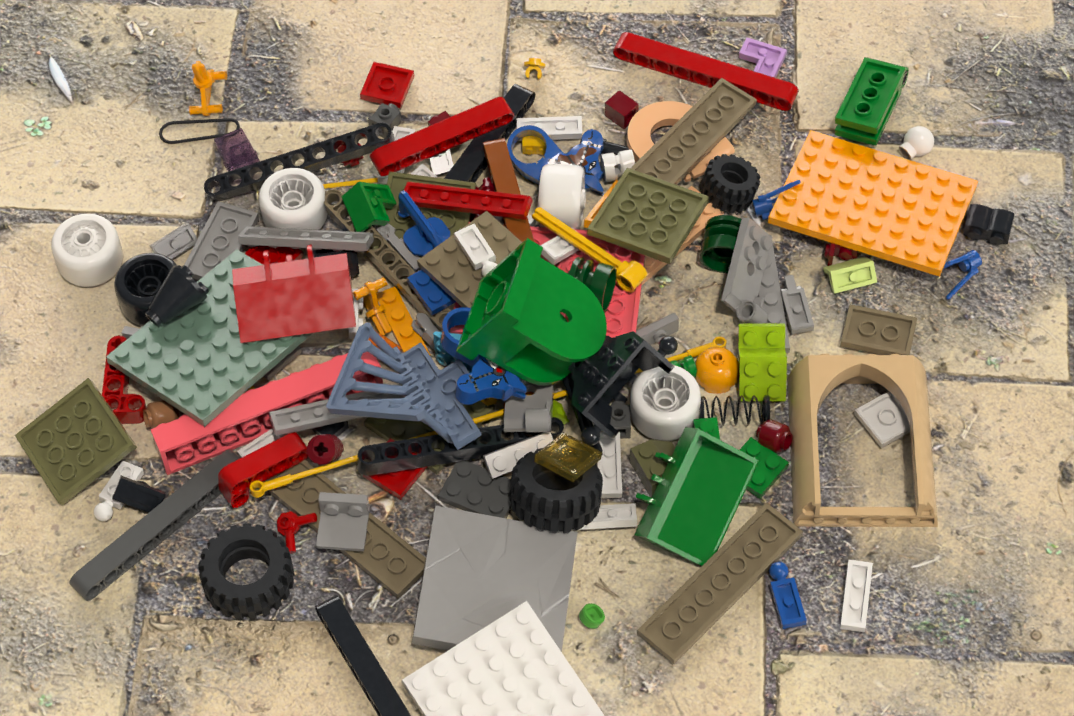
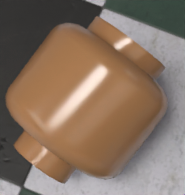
M165 400L151 402L147 405L146 410L143 411L145 425L151 429L156 428L159 424L169 423L180 417L179 410Z

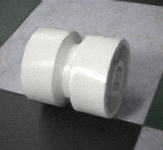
M631 149L619 151L618 155H615L613 152L600 155L605 182L618 180L626 168H631L635 164Z

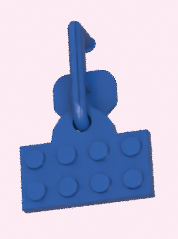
M406 191L399 193V216L403 218L411 216L417 224L406 230L403 235V241L412 254L424 256L450 237V230L439 218L431 217L426 219ZM423 270L407 277L408 284L431 315L456 302Z

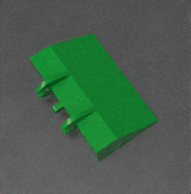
M685 427L672 456L662 452H656L655 457L668 464L662 477L653 474L651 480L659 483L652 498L639 493L636 495L637 499L649 505L635 532V536L702 567L718 551L759 460L698 428Z

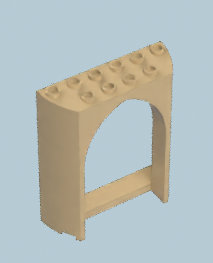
M820 354L808 355L799 361L791 370L787 379L789 428L793 434L790 445L793 524L797 527H938L927 375L922 363L914 355ZM839 384H880L889 390L900 402L910 426L916 507H821L817 414L826 396Z

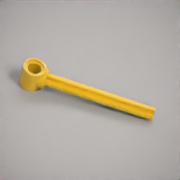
M541 207L535 209L532 215L533 219L597 262L615 266L617 269L616 282L624 291L633 292L647 277L646 269L637 261L621 262Z

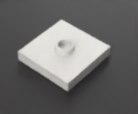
M890 391L855 409V416L881 448L910 433L906 413L900 402Z

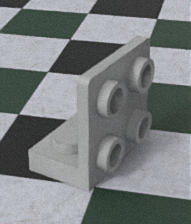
M320 492L318 501L321 514L316 547L318 549L364 551L370 513L368 495Z

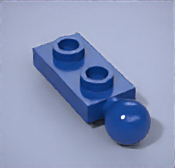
M775 562L769 569L770 576L776 580L770 582V588L782 629L806 625L807 619L795 578L786 579L789 573L787 565L783 562Z

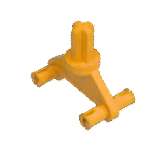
M196 61V64H192L193 82L200 89L202 106H189L190 115L202 114L203 116H210L213 113H223L222 104L209 105L212 84L215 80H227V71L214 72L213 69L206 71L204 64H201V61Z
M384 277L374 282L368 281L364 283V287L353 291L356 300L363 297V306L368 310L365 313L367 319H372L378 333L383 336L392 331L383 313L386 309L384 305H378L376 295L379 289L388 285Z

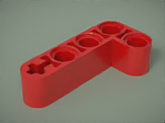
M120 335L112 337L107 344L106 356L127 339ZM106 358L102 396L111 409L116 408L112 411L121 424H139L144 422L143 411L147 407L145 399L139 394H128L129 376L120 370H116L117 368L110 365Z
M292 432L226 465L218 474L220 492L232 508L241 507L249 499L250 484L253 481L264 482L304 461L308 457L306 444L296 432Z

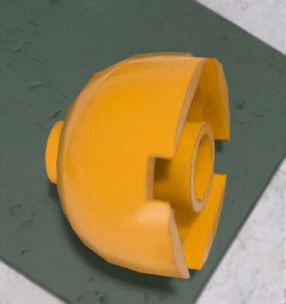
M717 346L711 347L701 352L695 361L697 368L695 380L698 385L700 384L704 388V391L713 394L726 393L730 391L732 386L738 383V359L728 349Z

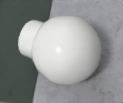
M913 127L904 136V143L899 146V151L908 160L915 156H924L932 150L934 136L925 127Z

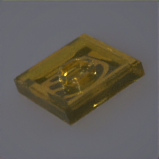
M563 432L535 454L534 461L574 482L601 460L602 452Z

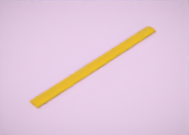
M378 178L323 184L324 189L352 186L358 182L377 183Z

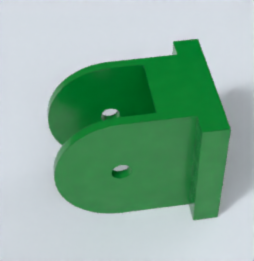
M527 238L480 280L456 352L470 360H473L480 354L527 382L537 385H551L561 381L570 373L568 368L573 362L590 358L602 347L606 338L607 323L603 308L594 293L578 279L542 259L540 256L543 247ZM560 312H563L567 315L569 320L568 322Z

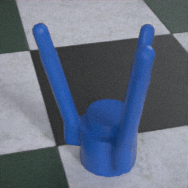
M796 180L765 195L758 196L757 199H753L756 217L762 216L763 220L768 219L769 212L773 209L772 204L778 198L771 199L770 197L800 184L801 181Z
M971 250L958 258L946 262L944 268L958 263L959 268L963 272H969L946 296L947 300L972 276L979 273L977 268L982 265V259L977 251Z

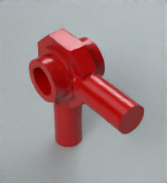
M289 511L281 513L278 517L277 528L285 536L286 547L289 548L290 554L296 553L295 534L302 525L317 522L316 513L298 516L296 513Z

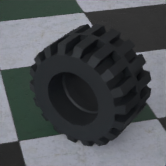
M722 154L721 157L717 155L709 161L700 182L701 194L709 196L708 203H712V207L715 209L719 208L720 211H729V213H734L735 211L738 213L742 212L743 209L749 208L761 182L760 174L757 173L756 167L751 166V162L745 161L742 157H736L733 154L730 156Z

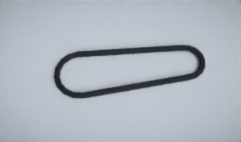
M233 118L171 121L160 128L159 136L163 142L168 144L226 137L236 134L240 129V124ZM231 121L237 125L236 130L230 133L175 141L166 140L162 135L164 128L172 124Z

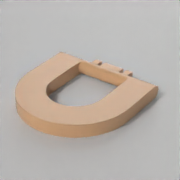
M662 101L652 103L640 109L632 117L626 137L627 147L629 150H632L635 162L654 145L651 140V134L654 130L662 126L675 125L693 106L676 101ZM724 137L683 178L684 181L688 182L691 181V178L695 179L704 175L709 161L714 159L715 156L721 157L722 154H727L728 156L734 154V147L728 139Z

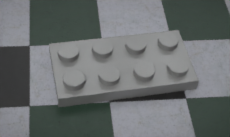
M218 201L184 264L193 272L192 278L200 280L236 249L242 252L245 245L239 244L238 236L246 226L255 227L259 220V214Z

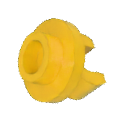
M529 58V61L524 62V66L528 67L525 72L527 78H530V72L533 70L538 72V79L542 78L541 68H545V63H542L541 59Z

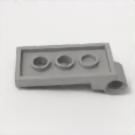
M742 218L721 301L736 313L737 318L743 323H766L768 316L766 311L762 309L765 299L758 297L764 269L767 265L766 261L772 245V237L751 218Z
M519 378L526 386L527 392L533 391L535 393L533 395H526L525 399L511 396L505 400L504 432H551L554 384L537 385Z

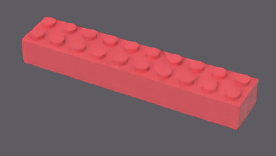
M369 352L362 354L361 359L364 363L381 368L377 358ZM347 354L335 356L321 364H314L308 369L291 373L280 380L270 381L262 387L247 390L205 427L188 415H182L174 421L162 423L156 428L150 429L166 474L169 475L222 454L226 450H233L249 444L273 428L269 418V412L329 399ZM360 370L356 371L353 376L359 382L383 384L382 378L361 372ZM351 389L350 391L346 392V395L359 393L361 391H354Z

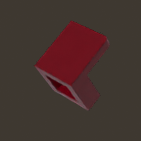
M617 91L605 102V116L622 129H626L629 126L632 117L639 111V103L621 91Z

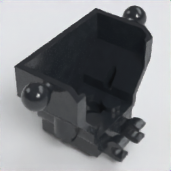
M634 331L613 338L606 336L602 347L593 356L571 364L568 368L573 373L571 378L574 380L571 404L594 423L593 427H587L582 431L581 439L584 444L588 446L597 444L600 440L601 431L605 432L612 439L619 433L610 424L612 407L609 403L612 399L624 403L628 400L619 391L628 381L631 384L634 383L638 377L635 375L638 369L646 371L660 367L668 374L673 370L675 366L664 357L676 352L678 342L674 337L664 336L659 342L658 351H656Z

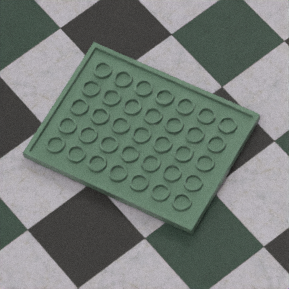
M236 249L197 281V283L202 282L209 289V292L206 294L207 298L165 324L161 323L159 326H156L149 321L107 355L106 358L110 365L205 427L313 333L240 343L232 269L262 264Z

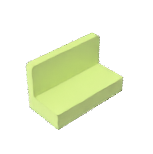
M867 257L823 267L824 272L829 275L833 293L877 283L874 262Z

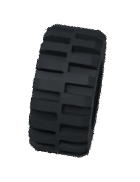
M549 447L545 450L543 448L536 449L534 453L531 451L524 458L522 457L518 460L512 470L510 505L521 521L524 520V523L530 527L535 526L539 531L548 530L550 533H557V531L569 533L572 529L577 531L593 521L599 513L603 477L600 469L592 461L584 469L582 468L574 476L573 480L557 472L558 470L556 469L562 470L558 466L566 462L568 463L574 453L579 455V461H576L574 466L564 468L563 470L571 469L576 465L578 468L579 462L582 459L581 453L574 451L568 460L565 457V462L554 464L553 462L561 459L563 461V457L569 448H562L560 450L556 449V447ZM562 450H565L564 454L560 458L552 460V458H554L557 454L559 455V453ZM548 456L550 458L547 460L548 462L543 464L538 462L543 457Z
M243 523V527L233 525L226 532L224 530L218 532L216 539L211 538L208 541V549L204 548L200 555L202 560L199 561L198 565L202 587L212 607L217 611L221 610L222 615L227 617L234 615L235 619L243 620L244 617H249L250 620L257 619V615L263 614V616L271 614L270 610L272 608L277 610L282 605L281 600H287L290 595L289 589L293 588L294 584L292 559L289 548L286 547L283 538L277 537V533L272 529L266 531L265 526L256 524V527H252L251 523ZM243 559H259L269 565L264 576L251 584L237 585L225 579L228 569Z

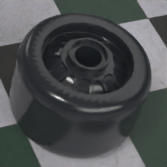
M143 253L130 258L119 268L115 277L114 288L120 309L128 320L139 326H144L150 321L145 313L148 311V306L174 265H177L172 259L159 253Z

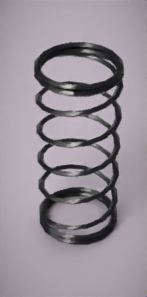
M741 395L738 400L737 412L735 417L732 398L730 396L726 398L723 416L720 400L717 396H715L712 404L711 418H713L714 406L717 398L721 423L724 426L726 419L728 399H730L734 424L737 425L740 401L742 398L745 408L746 421L749 425L751 420L753 399L755 397L758 409L759 422L760 424H763V416L764 422L770 420V397L769 395H764L762 413H760L758 399L755 395H753L750 402L748 417L746 402L744 397ZM701 396L699 419L704 418V401L707 416L710 418L708 403L704 396Z

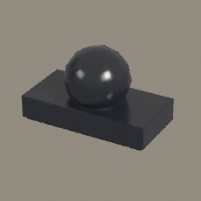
M121 475L112 499L149 513L163 502L166 492L151 487L144 481H135Z

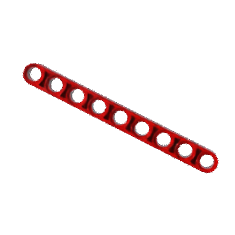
M629 32L621 34L613 49V54L620 60L712 88L723 78L757 99V103L783 111L791 109L799 92L798 87L793 83Z

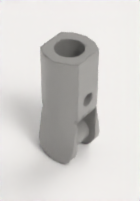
M418 313L416 320L411 323V327L435 351L433 333L440 331L426 314Z

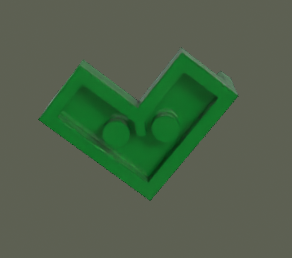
M358 182L341 196L356 232H364L371 225L385 226L390 222L385 208L391 209L397 204L389 185Z

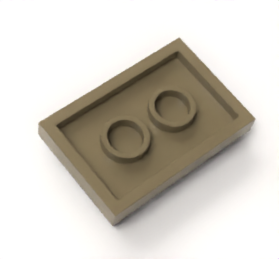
M850 304L840 347L879 355H910L917 318Z

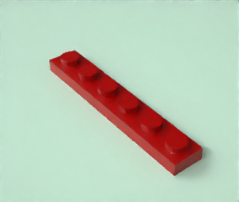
M407 182L404 191L409 194L418 207L483 214L485 211H488L492 216L525 220L533 201L531 196L415 182Z

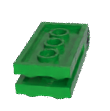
M864 57L835 117V124H837L835 135L877 146L901 95L902 88L906 84L909 68Z

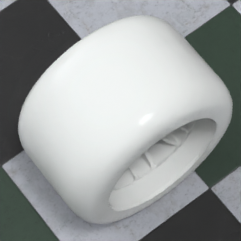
M544 165L539 182L538 208L541 207L569 227L580 230L586 204L584 169L579 165Z
M300 168L282 169L269 176L263 183L259 192V206L262 220L266 227L320 230L327 219L328 213L324 205V186L320 179L310 171Z
M95 214L73 216L61 223L52 237L51 249L57 269L61 276L71 284L80 287L101 285L113 278L121 267L123 251L118 233L113 224L102 216Z
M675 366L668 374L662 368L656 367L643 371L635 379L630 393V415L636 428L645 436L661 441L680 439L685 427L693 428L694 419H699L701 404L700 388L695 378L685 369Z

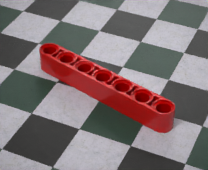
M496 97L381 146L370 154V159L379 175L387 176L389 171L397 172L502 127L513 120L514 113L504 97Z

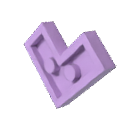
M746 38L739 52V58L756 63L755 72L776 78L786 57L787 50Z

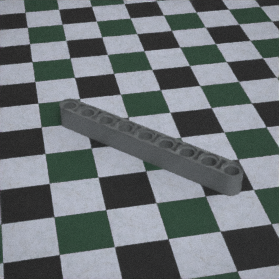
M232 450L224 451L79 569L71 577L69 584L86 601L95 598L221 494L218 483L220 470L240 458Z

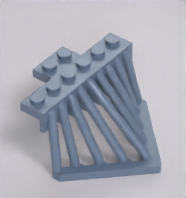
M365 323L358 328L326 405L331 414L421 421L430 426L446 442L453 443L457 450L482 435L463 404L455 396L457 380L460 376L469 374L461 360L458 359L442 370H439L422 343L401 354L398 347L392 348L374 330L370 323ZM370 338L379 348L374 346L368 339ZM364 352H369L398 373L364 363L361 356ZM360 370L361 372L402 384V386L359 382L353 376L356 371ZM352 389L354 391L404 395L406 397L348 400L345 395L346 392Z

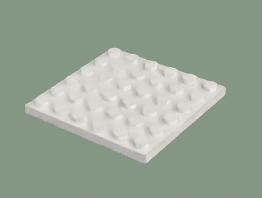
M527 601L401 681L424 716H604Z

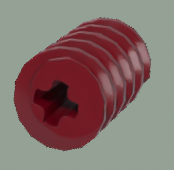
M332 434L316 435L308 442L307 454L310 460L317 464L336 462L344 450L341 440ZM323 446L328 448L327 452L322 451Z

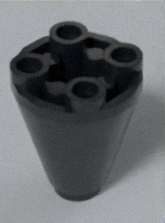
M174 265L148 306V311L145 315L156 326H159L161 323H167L207 298L206 294L209 292V289L202 282L197 283L192 278L194 274L187 266Z

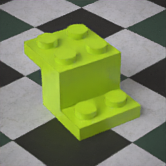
M785 323L738 324L739 397L742 395L745 401H751L753 395L757 397L758 401H763L764 395H769L770 401H786L787 355L785 350Z

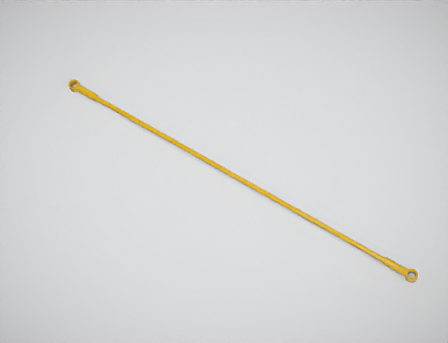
M718 336L711 343L686 350L685 353L666 359L668 361H678L690 355L694 358L711 347L726 348L727 341L724 337ZM638 369V370L635 372V374L640 373V372H643V371L640 370V369ZM563 390L554 393L553 400L568 395L567 391ZM505 409L473 418L472 420L477 424L503 416ZM432 431L412 438L438 435V433ZM357 455L294 475L288 474L265 482L253 481L250 484L251 495L259 498L264 495L265 491L357 461Z

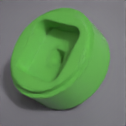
M593 603L586 604L579 613L581 622L591 629L598 628L605 620L603 610Z

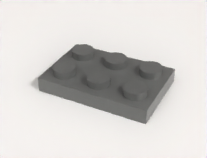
M467 461L456 462L438 494V500L463 511L507 518L512 509L510 505L511 479L502 475L492 479L485 468Z

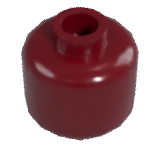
M767 420L756 431L758 443L775 453L787 450L792 443L793 434L789 426L778 421Z

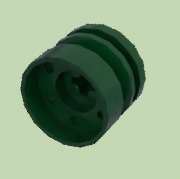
M719 215L707 221L700 253V261L704 266L712 271L728 274L741 218L731 215Z
M575 258L568 274L581 281L594 293L605 313L610 305L615 288L616 267L599 263L594 271L592 260H587L585 263L583 258Z

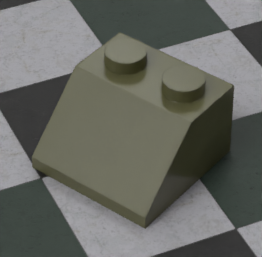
M651 439L630 448V463L651 498L659 484L651 480L653 474L662 477L668 464L655 457L656 452H662L672 456L675 450L672 442Z

